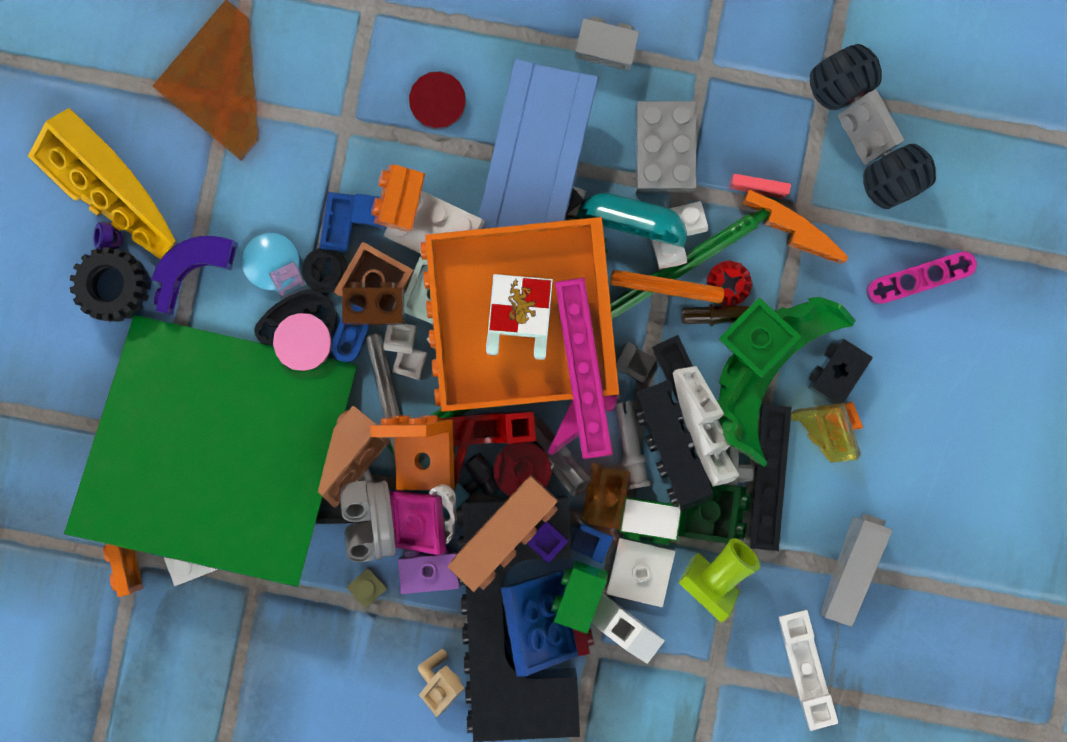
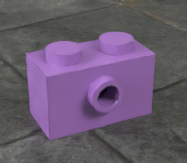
M446 547V552L441 555H422V552L405 551V556L398 559L401 594L459 589L460 579L447 567L449 562L456 556L457 551L451 552L450 547Z

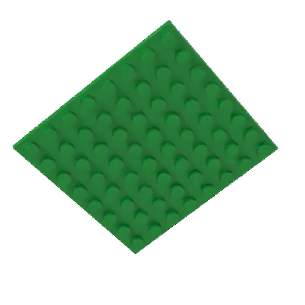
M133 315L64 534L299 588L323 498L318 493V488L333 430L337 425L336 422L339 416L346 411L357 365L327 358L325 362L315 369L307 371L294 370L280 361L276 356L274 346Z

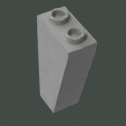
M862 514L861 519L852 517L820 615L839 623L853 626L893 530L884 527L886 521L866 514Z

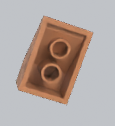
M354 406L349 411H344L337 419V425L333 430L318 488V493L334 508L340 503L341 487L350 482H357L390 443L388 437H371L370 425L376 423Z

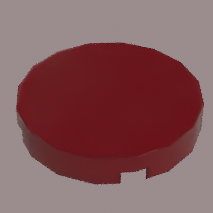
M441 71L429 72L419 77L413 84L409 94L410 109L415 119L423 126L434 130L446 129L463 116L466 107L465 91L461 83L452 75Z
M530 442L513 443L506 446L497 455L494 463V478L498 487L507 496H511L530 475L536 478L545 488L548 486L551 478V462L546 452L538 445Z

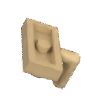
M443 649L418 666V672L428 683L419 696L436 717L445 712L465 689L461 684L460 678L447 665L436 674L432 671V669L448 659V654Z

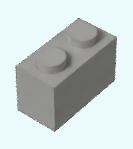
M599 17L583 18L575 58L630 71L639 31H635L633 26L624 23H618L617 26L606 24V20Z

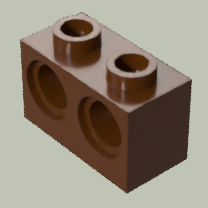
M351 282L350 288H343L342 323L345 325H404V289L397 288L396 282H381L380 288H368V283ZM356 296H364L366 298L367 304L362 311L357 312L352 308V300ZM386 296H393L396 299V306L392 311H383L381 308V301Z

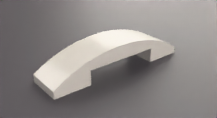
M807 609L779 616L789 665L809 730L812 731L838 724L832 698L828 693L815 646V636Z

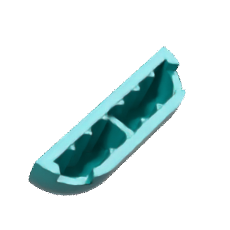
M611 193L592 195L582 203L576 215L577 218L581 217V219L602 217L603 227L684 248L687 238L685 223L675 211Z

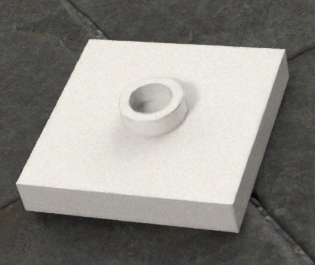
M619 537L606 594L663 607L675 550Z

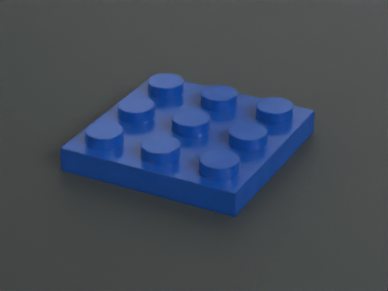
M554 571L501 588L517 677L528 676L578 656L573 629L555 623L556 612L551 611L556 594L562 595L565 585L561 584L563 571Z

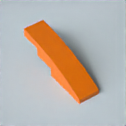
M748 190L745 193L742 201L743 205L756 210L765 208L766 211L770 212L764 225L791 234L787 245L840 265L847 261L848 256L825 233L804 217L779 202L752 190Z

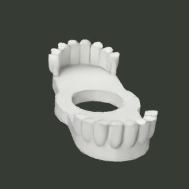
M440 484L432 488L429 494L441 496L442 507L446 508L450 514V519L443 517L445 544L447 545L452 537H454L455 522L457 521L456 495L451 487L446 484Z

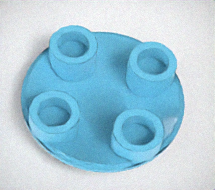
M265 233L255 237L248 243L243 252L242 267L246 277L252 284L264 290L277 289L271 277L272 273L292 263L295 264L298 272L300 270L299 254L295 245L288 238L277 233ZM295 276L284 279L278 289L288 285Z

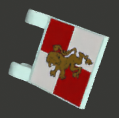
M493 274L486 343L488 355H498L500 335L535 338L534 358L539 360L546 358L553 279Z

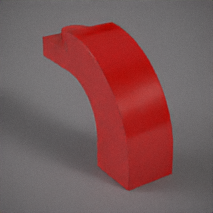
M532 411L496 412L438 418V420L453 419V446H459L467 420L476 422L469 445L485 443L513 444L536 441L534 412Z

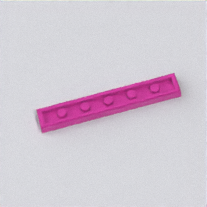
M583 277L555 282L582 457L583 459L613 455L585 279Z

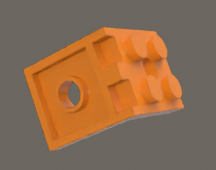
M395 415L393 417L381 418V423L370 425L371 437H395L396 490H431L440 484H446L452 490L455 489L453 419L438 420V415H421L420 417L410 418V415ZM422 452L430 457V466L427 469L419 464V456Z
M108 544L104 545V557L106 562H110L112 574H110L111 588L117 592V596L129 595L143 589L135 551Z

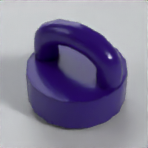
M98 222L93 234L94 247L99 250H103V247L117 249L123 243V236L111 223ZM113 234L115 235V242H112Z

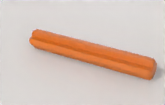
M613 270L610 278L611 285L714 303H721L724 298V288L620 270Z

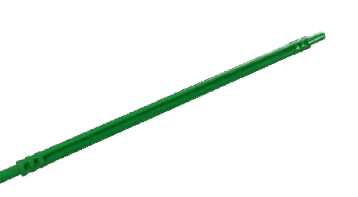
M762 208L752 215L748 213L687 252L686 264L660 269L651 276L676 280L757 229L758 224L766 220L770 212ZM629 289L610 301L612 320L654 294V292ZM440 408L430 415H438V418L461 416L470 409L441 412ZM390 443L387 446L393 454V448Z

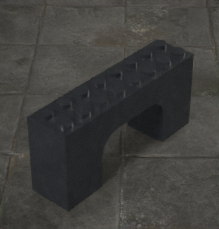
M555 496L558 500L555 504L558 510L548 522L568 542L553 559L571 558L568 496ZM507 499L465 500L462 503V507H458L457 525L458 527L463 526V536L458 538L459 551ZM541 519L535 528L538 530L544 521ZM520 542L514 548L517 551L516 556L505 567L499 564L494 570L496 577L484 590L478 587L473 592L460 580V586L466 585V594H462L461 613L462 615H467L468 623H464V627H462L463 645L469 644V652H465L464 674H470V681H466L465 700L466 704H471L472 710H468L467 734L473 733V742L580 737L576 668L543 669L528 676L517 677L515 664L506 648L504 605L501 591L503 579L509 569L515 564L525 560L543 559L528 544L524 545Z

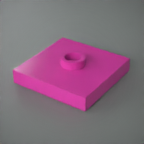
M400 490L389 492L395 548L436 555L445 553L442 497Z

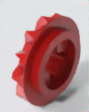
M731 260L720 262L710 270L706 285L721 287L725 282L723 272L730 279L739 277L740 279L734 284L736 295L730 288L724 289L723 301L718 303L722 306H736L745 301L750 295L753 284L750 272L741 263Z

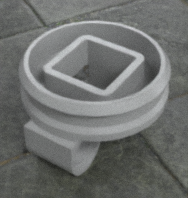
M382 480L383 482L376 483L366 481L367 485L365 481L350 482L343 485L340 489L343 518L350 522L370 520V522L352 524L345 529L346 553L348 559L353 562L374 561V556L375 560L388 556L392 558L396 554L388 483Z

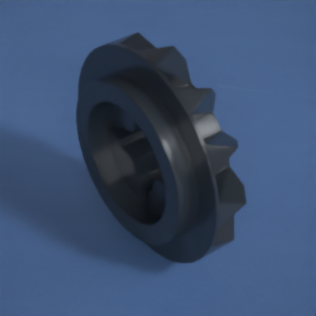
M318 248L306 256L302 265V276L305 283L312 290L320 293H331L335 291L348 266L345 258L339 252ZM329 259H331L329 268L336 273V276L326 275L322 282H320L322 279L320 278L321 272L314 268V266H325Z

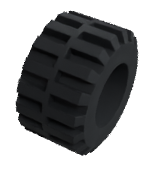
M103 247V250L94 249L91 250L90 256L84 254L81 257L83 261L81 264L76 263L73 267L77 272L76 275H70V281L74 282V286L70 287V293L76 295L73 301L76 305L81 306L80 310L85 314L91 315L90 317L109 322L124 321V318H132L135 315V311L140 312L144 308L141 305L143 300L148 301L149 295H146V289L150 290V283L146 281V278H149L148 272L143 270L144 265L131 254L109 247ZM113 268L118 269L124 279L123 291L115 300L105 302L98 294V280L105 271Z

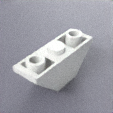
M602 593L592 623L626 651L648 664L665 640Z

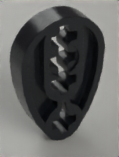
M313 290L299 291L287 296L265 312L255 325V336L260 342L273 345L275 331L272 332L271 339L268 336L261 335V331L265 330V324L268 323L270 327H278L288 316L298 313L305 314L306 310H309L312 314L319 312V306L330 309V313L326 315L327 320L323 322L332 335L337 324V312L331 300L322 293Z

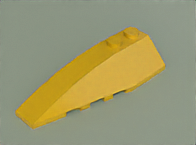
M70 108L45 122L28 157L69 197L75 201L81 199L90 205L89 210L97 216L103 214L112 221L111 224L119 231L126 230L132 234L134 242L159 259H162L173 247L176 240L158 208L131 170L104 140Z

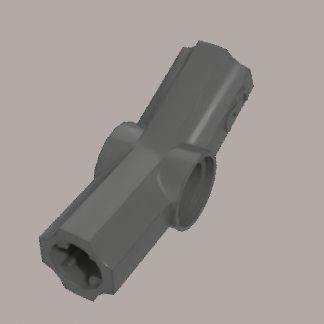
M536 415L534 417L536 441L530 443L538 445L546 452L551 462V474L557 476L569 493L573 496L582 493L588 488L592 481L591 478L575 461V456L566 446L554 455L547 453L555 436L542 419Z

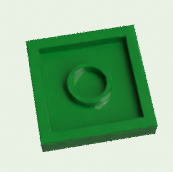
M759 297L720 336L719 341L761 380L794 347L802 336Z

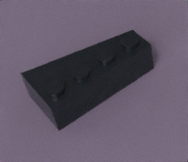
M666 380L636 392L639 409L634 410L640 427L645 425L649 435L645 436L650 452L656 451L660 460L655 463L661 479L667 478L670 488L666 489L672 506L678 505L680 512L713 500V491L699 456H695L694 451L696 449L688 429H684L683 425L685 423L679 403H674L672 400L673 388L670 380Z

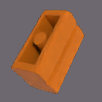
M395 164L389 165L387 170H382L378 180V186L382 187L380 199L375 198L371 209V215L375 216L374 223L404 232L411 231L425 173Z

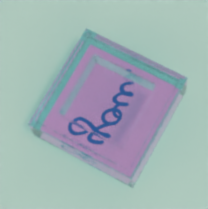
M295 261L269 273L281 300L308 288Z

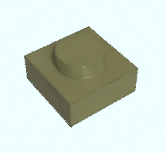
M368 567L346 588L367 608L388 587Z

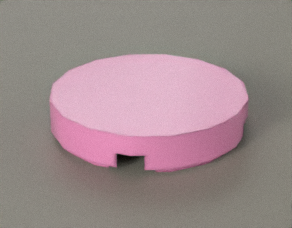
M298 313L288 316L279 324L274 333L273 346L276 356L284 365L294 370L307 371L317 368L327 359L332 345V338L328 327L322 320L311 314Z

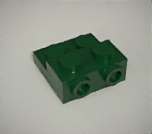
M709 482L713 491V500L684 510L681 513L678 536L727 544L732 538L744 540L747 524L742 522L743 511H748L751 496L746 493L747 487L728 484L713 487L711 482Z

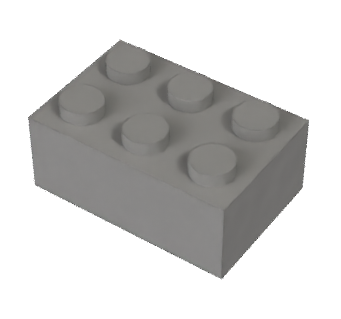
M696 101L637 102L635 108L636 193H693L696 189Z

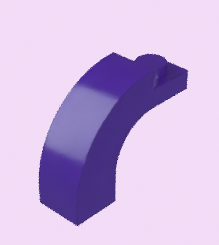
M198 236L184 240L171 248L159 261L151 279L162 283L161 288L157 289L154 297V305H157L156 311L170 315L174 314L182 281L192 270L202 266H214L231 271L238 243L223 237Z

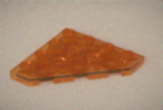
M225 0L153 84V87L242 161L260 140L253 75V52L250 39L251 28L249 18L228 0Z

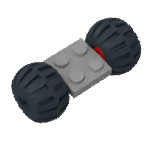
M854 44L834 53L817 64L810 72V86L814 98L829 110H838L852 103L851 106L837 116L864 166L875 161L865 169L863 174V184L867 196L879 207L890 209L930 188L936 181V167L932 156L917 144H908L892 151L894 147L905 140L876 89L882 80V69L879 59L866 46Z

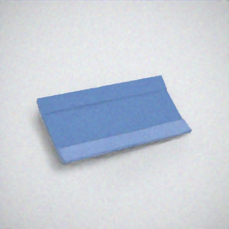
M518 59L514 60L478 215L479 218L485 221L482 229L565 221L598 84V76L553 68Z

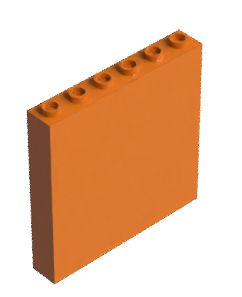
M602 217L425 234V242H421L422 260H427L428 271L423 272L425 289H430L431 300L426 301L427 317L433 318L434 330H429L430 347H435L436 359H432L433 377H438L439 388L434 389L435 404L436 406H441V412L573 399L555 282L583 277L585 279L603 396L619 395ZM493 274L553 279L547 351L544 360L534 358L535 338L500 335L498 355L487 354L486 343Z

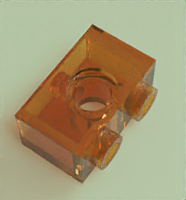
M592 462L589 475L592 481L586 490L581 519L591 525L619 529L630 472L619 466Z

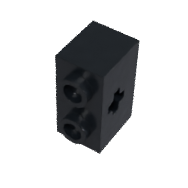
M840 339L837 343L834 341L830 343L824 352V356L827 357L821 367L817 365L808 378L811 381L808 388L835 406H842L873 358L845 339ZM841 365L840 371L843 375L833 377L835 371L832 367Z

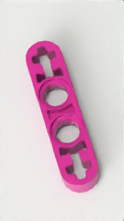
M958 252L877 278L869 283L866 294L872 303L884 304L968 277L975 272L977 262L971 253ZM959 257L962 261L968 262L969 266L965 267V273L962 269H957L949 274L947 265L951 266L959 263ZM931 266H938L942 271V278L938 282L931 281L928 277L927 272ZM908 274L914 278L915 286L912 290H905L900 285L903 275ZM877 283L881 287L894 284L895 290L884 293V299L880 295L875 296L873 291L877 289Z

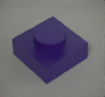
M547 521L541 525L537 533L527 544L549 563L567 544L568 540Z

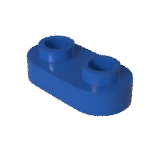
M359 306L352 307L357 312L363 310ZM341 317L331 345L334 357L342 362L356 360L361 353L370 325H360L357 327L345 325L342 323ZM343 344H351L352 350L350 353L345 354L342 351Z

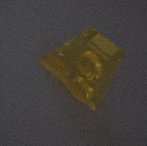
M845 403L794 409L791 412L793 421L799 420L809 431L807 434L809 439L821 448L822 453L831 463L858 460L861 456Z

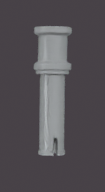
M633 401L624 403L626 414H624L623 403H617L615 408L625 458H622L621 465L625 467L628 484L625 485L626 490L651 486V481L647 479L645 469L647 458L645 455H641L632 405Z

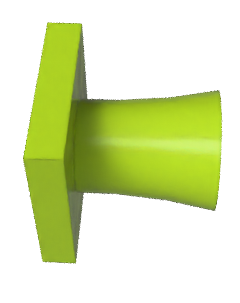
M732 538L712 563H709L699 552L693 556L678 583L715 618L723 623L730 616L740 593L735 586L760 569V562L748 545L739 539Z

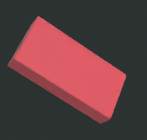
M733 174L729 183V188L732 190L743 192L752 190L761 195L782 199L789 194L791 187L790 183Z

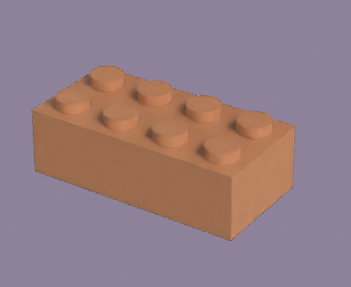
M530 475L456 554L447 567L473 592L478 587L484 590L496 577L494 570L499 564L505 567L516 556L517 551L514 548L520 542L526 545L537 533L535 528L537 523L541 519L546 523L558 510L555 506L558 502L557 498L536 478Z

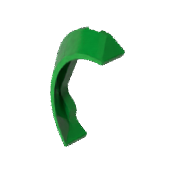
M822 297L808 298L809 302L788 309L782 307L775 312L798 332L802 338L761 380L734 354L728 358L719 379V384L721 385L719 400H716L724 413L720 418L723 436L732 447L764 468L768 462L763 455L759 443L758 417L765 392L778 370L800 348L826 333L854 325L856 320L842 304Z

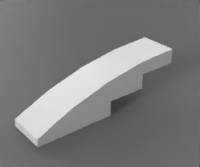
M697 366L675 370L673 377L684 421L691 434L696 453L712 486L734 481L740 475L726 452L731 445L724 438L722 427L718 421L724 415L722 409Z

